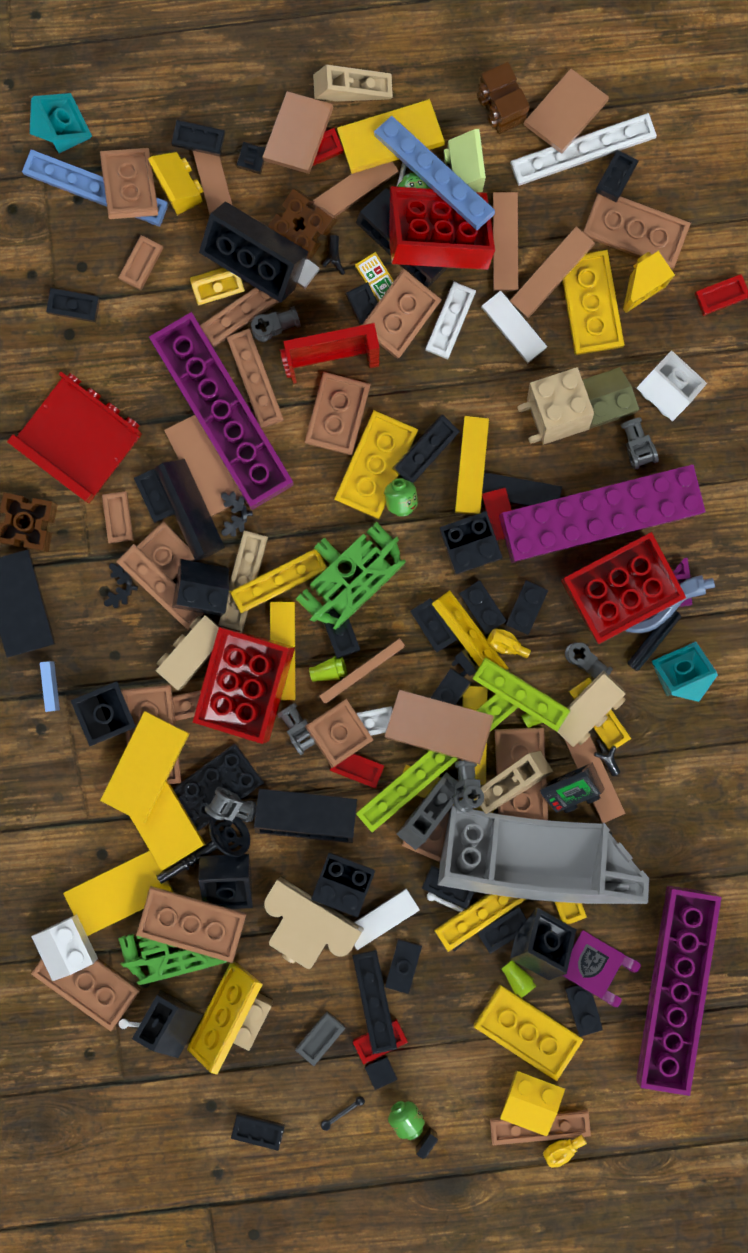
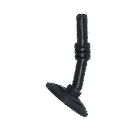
M211 817L209 833L212 841L181 859L156 877L163 884L186 869L188 871L190 869L189 866L194 867V863L199 864L200 856H207L217 848L231 857L242 856L250 847V834L245 823L240 818L234 817L233 821L224 819V822L215 825L218 819ZM232 823L239 830L241 837H237L236 831L231 827ZM238 845L241 846V848L238 851H231L235 849Z

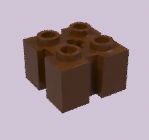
M509 62L482 73L481 83L478 84V101L482 107L486 106L490 112L487 115L489 124L492 128L496 127L498 134L524 123L527 117L526 113L529 110L528 101L516 82L517 78Z
M292 189L282 204L287 210L283 215L276 214L268 227L307 250L306 260H311L322 244L317 239L320 235H328L338 221V218L323 207L317 206L316 209L312 208L315 201L300 190ZM304 218L303 224L306 227L305 229H299L298 222Z
M3 493L0 512L5 514L4 523L0 522V544L20 547L22 541L25 548L49 553L52 533L47 531L48 523L54 524L58 504L36 498L32 499V504H28L29 499L24 496ZM27 517H29L31 522L26 528L22 525V521L27 520Z

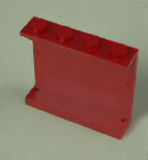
M60 372L59 375L62 379L19 435L16 437L12 434L7 443L90 504L142 436V433L138 430L139 424L130 417L126 420L118 415L120 410L110 402L105 405L99 401L101 396L89 387L86 391L79 386L82 381L73 374L69 373L66 376Z

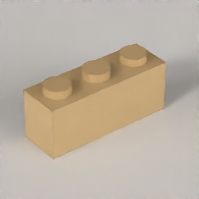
M206 615L203 618L198 616L189 626L192 629L186 637L182 634L173 644L175 647L170 655L165 653L157 662L159 667L156 672L177 690H181L211 656L219 626Z
M603 670L567 707L571 711L558 730V733L572 747L577 743L582 745L590 737L589 731L594 726L600 727L608 718L606 714L612 708L616 710L626 700L623 697L626 694L625 690Z

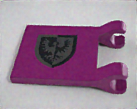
M582 930L572 948L567 974L562 976L609 1005L618 1007L622 999L607 991L621 965L635 973L638 972L641 964Z

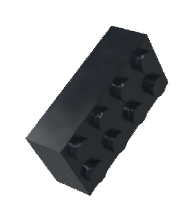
M226 201L210 213L199 253L280 303L295 290L308 255L307 250Z

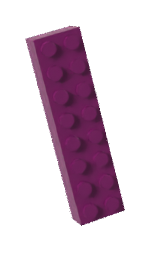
M193 313L185 315L149 336L153 346L251 510L294 486L291 477Z
M689 465L503 512L499 515L510 561L513 563L703 514L706 511L694 465Z
M667 885L636 1082L640 1088L690 1096L722 898L716 893Z

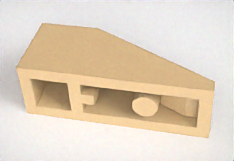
M325 65L313 74L315 99L360 101L393 98L392 76L390 73Z
M541 751L527 754L481 787L484 793V802L480 806L485 814L503 805L553 773Z

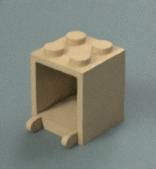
M578 367L531 382L527 403L517 407L519 412L531 410L539 434L529 437V442L542 441L543 445L589 430L594 416V411Z

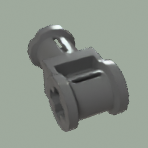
M294 306L290 307V310L279 314L274 312L268 315H257L251 323L253 336L261 342L270 340L272 336L281 334L285 329L294 326L297 328L301 327ZM260 324H263L264 327H266V332H262V330L259 329Z
M641 417L621 424V428L625 429L629 441L626 443V447L634 470L649 462L657 463L659 461L656 448L650 436H645L643 432Z
M572 643L565 650L566 660L586 671L594 679L603 670L608 675L613 670L611 666L607 667L600 662L598 657L591 653L589 647L584 643ZM581 648L580 654L582 658L574 659L575 653L573 649Z
M294 703L279 712L277 716L283 719L289 729L287 733L298 753L303 755L306 749L316 743L305 728L309 724L308 721L302 719L296 709L297 705ZM289 714H291V716H292V718L294 719V721L296 722V724H294V722L292 721V719H291V717L289 716ZM310 736V739L301 743L302 740Z
M465 760L455 762V768L458 769L459 782L455 784V796L453 798L455 808L463 813L479 807L484 802V793L481 790L480 780H476L475 776L477 764Z
M217 787L215 790L216 795L211 803L205 807V811L215 819L233 821L234 817H238L244 822H249L256 815L257 805L251 800L242 801L236 793L226 788Z

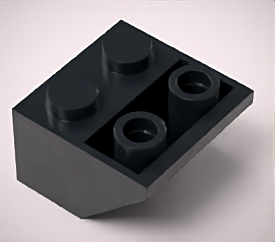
M487 511L439 527L454 576L503 558Z
M329 852L311 900L358 917L376 870Z
M160 990L132 1039L153 1052L179 1058L203 1014Z

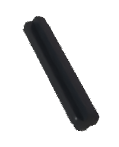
M675 611L671 617L651 632L628 661L629 667L635 671L640 670L680 620L681 614Z

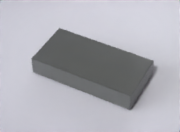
M326 1011L295 1048V1051L315 1066L345 1030L346 1026Z

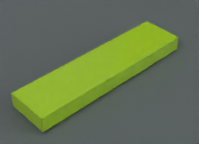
M487 657L483 660L472 678L557 732L571 711L566 706Z

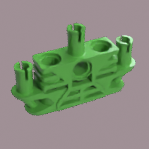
M376 522L366 533L383 549L382 551L377 547L373 548V543L370 540L367 542V537L362 534L342 554L326 538H323L321 543H318L314 549L318 551L330 566L310 584V588L312 590L315 589L319 597H323L322 601L325 605L322 606L308 589H305L302 592L303 594H300L295 599L312 615L310 621L315 622L318 620L335 625L333 629H338L406 563L405 559L401 561L400 551L397 545L399 541L398 536L393 539ZM389 553L395 563L392 566L385 560ZM376 556L377 559L365 568L364 566ZM346 563L351 567V571L348 574H342L338 570V565ZM355 570H357L360 575L348 584L346 581L350 580L354 576ZM342 588L343 591L331 601L330 598ZM334 608L341 616L338 619L328 614V612Z
M134 934L118 938L124 961L120 964L122 967H127L133 975L138 977L139 980L136 982L138 985L227 962L182 948L172 950V947L175 946L137 936V939H141L139 947H143L141 951L142 956L139 957ZM165 951V953H161V954H157V955H154V956H150V957H149L150 954H154V953H157V952ZM147 965L149 974L145 975L141 971L140 966Z

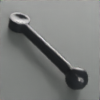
M362 1096L357 1097L354 1103L330 1120H323L321 1128L325 1131L329 1130L331 1124L355 1107L363 1106L365 1099Z

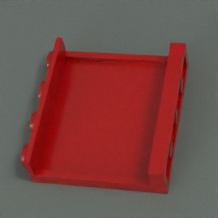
M375 323L284 341L285 349L280 350L287 378L292 377L293 384L297 383L294 368L367 354L369 368L379 367L380 347Z

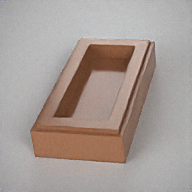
M140 235L119 276V280L141 291L163 250V246Z
M125 491L103 494L102 499L108 543L134 541L128 493Z

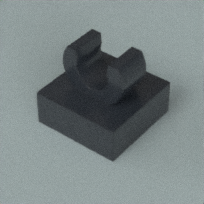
M243 142L237 168L261 175L265 162L263 154L266 148Z
M466 649L456 655V659L451 664L453 667L461 664L464 671L460 674L463 676L468 674L470 677L479 669V666Z

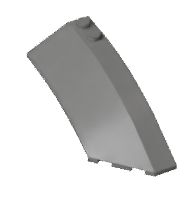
M452 806L450 809L440 860L438 885L513 898L585 904H647L649 893V877L643 870L640 871L632 861V856L620 842L617 843L609 833L610 829L605 823L548 821L490 812L485 814L484 811L474 809L463 813L458 811L455 806Z

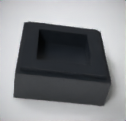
M387 1055L365 1065L366 1072L375 1090L398 1080Z
M432 1128L428 1129L415 1147L416 1155L422 1159L427 1157L438 1142L437 1132Z

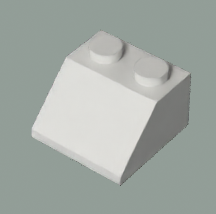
M671 350L637 389L664 416L673 421L693 401L707 383Z
M77 914L31 936L52 981L80 971L94 964L98 959Z

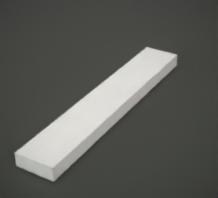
M647 113L575 138L562 154L555 148L549 147L512 160L510 164L517 184L520 186L615 153L617 150L620 151L655 139L657 135L650 115Z

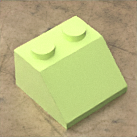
M474 129L448 140L447 149H444V161L475 192H483L486 176L479 129Z

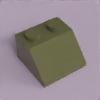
M620 367L582 380L594 411L590 429L633 415L639 410L632 386Z

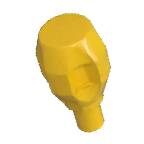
M493 629L488 636V645L500 654H518L524 658H528L531 650L521 646L516 637L504 629Z
M583 1135L573 1140H559L549 1145L543 1152V1156L549 1167H560L567 1163L575 1155L577 1149L587 1144Z

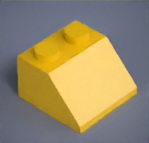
M174 152L148 158L156 178L177 215L203 202L200 194L204 191L197 179H191L189 172L192 169L185 157L180 159L178 153Z
M659 250L652 255L650 252H647L633 266L634 270L629 278L623 308L625 313L664 289L675 276Z
M515 1071L500 1119L548 1136L565 1089Z

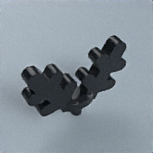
M231 491L230 495L222 492L221 498L225 500L224 506L229 507L233 505L234 507L231 508L232 513L241 511V517L231 516L232 523L224 521L225 528L221 530L223 536L231 534V536L235 537L238 527L240 532L245 530L244 523L247 522V516H253V512L247 511L243 496H239L238 500H236V493L234 491Z
M111 563L109 568L113 572L110 576L112 578H121L117 580L118 585L125 583L127 585L126 590L117 587L116 592L119 593L117 595L109 592V599L104 601V605L107 607L113 605L114 608L118 609L121 600L123 605L128 604V596H131L132 590L138 591V586L133 585L131 575L124 572L120 565L117 566Z

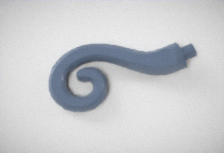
M700 575L681 582L680 586L686 596L684 600L625 631L644 633L656 629L671 617L685 600L705 595V589L715 588L713 578L703 580V576Z

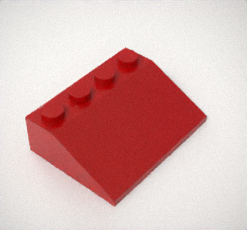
M391 186L390 253L392 264L489 269L495 252L491 218L476 230L432 189ZM476 192L488 203L487 193Z
M652 532L561 579L572 603L598 644L686 598Z
M219 627L192 723L260 744L269 742L295 647Z

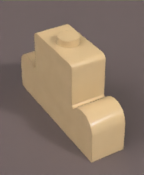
M280 877L276 880L264 902L266 912L274 917L283 916L282 921L269 941V945L283 953L282 957L288 962H297L307 969L312 968L326 944L329 945V950L334 955H347L354 947L364 928L329 906L311 900V895Z

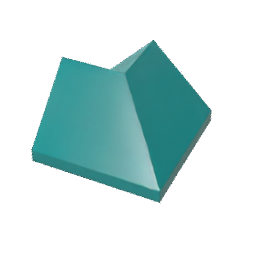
M71 93L40 95L31 98L30 134L52 142L58 153L66 151L92 137Z
M697 642L651 661L666 696L673 695L699 702L718 676L717 671Z

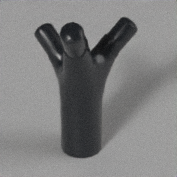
M331 235L329 236V253L322 265L326 267L331 262L336 265L341 275H344L346 272L341 265L339 257V236Z
M597 739L596 742L601 753L595 752L594 756L605 762L611 776L618 775L620 770L614 759L616 746L613 745L610 751H608L601 739Z

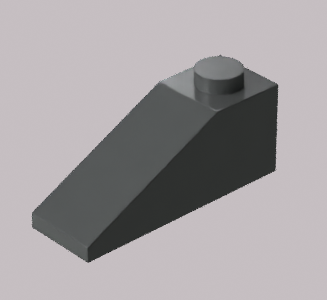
M446 772L396 835L415 850L425 843L454 804L455 784L458 781Z

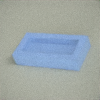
M53 661L40 662L45 712L60 710L55 664Z

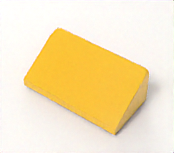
M225 268L190 278L198 306L245 291L241 278Z

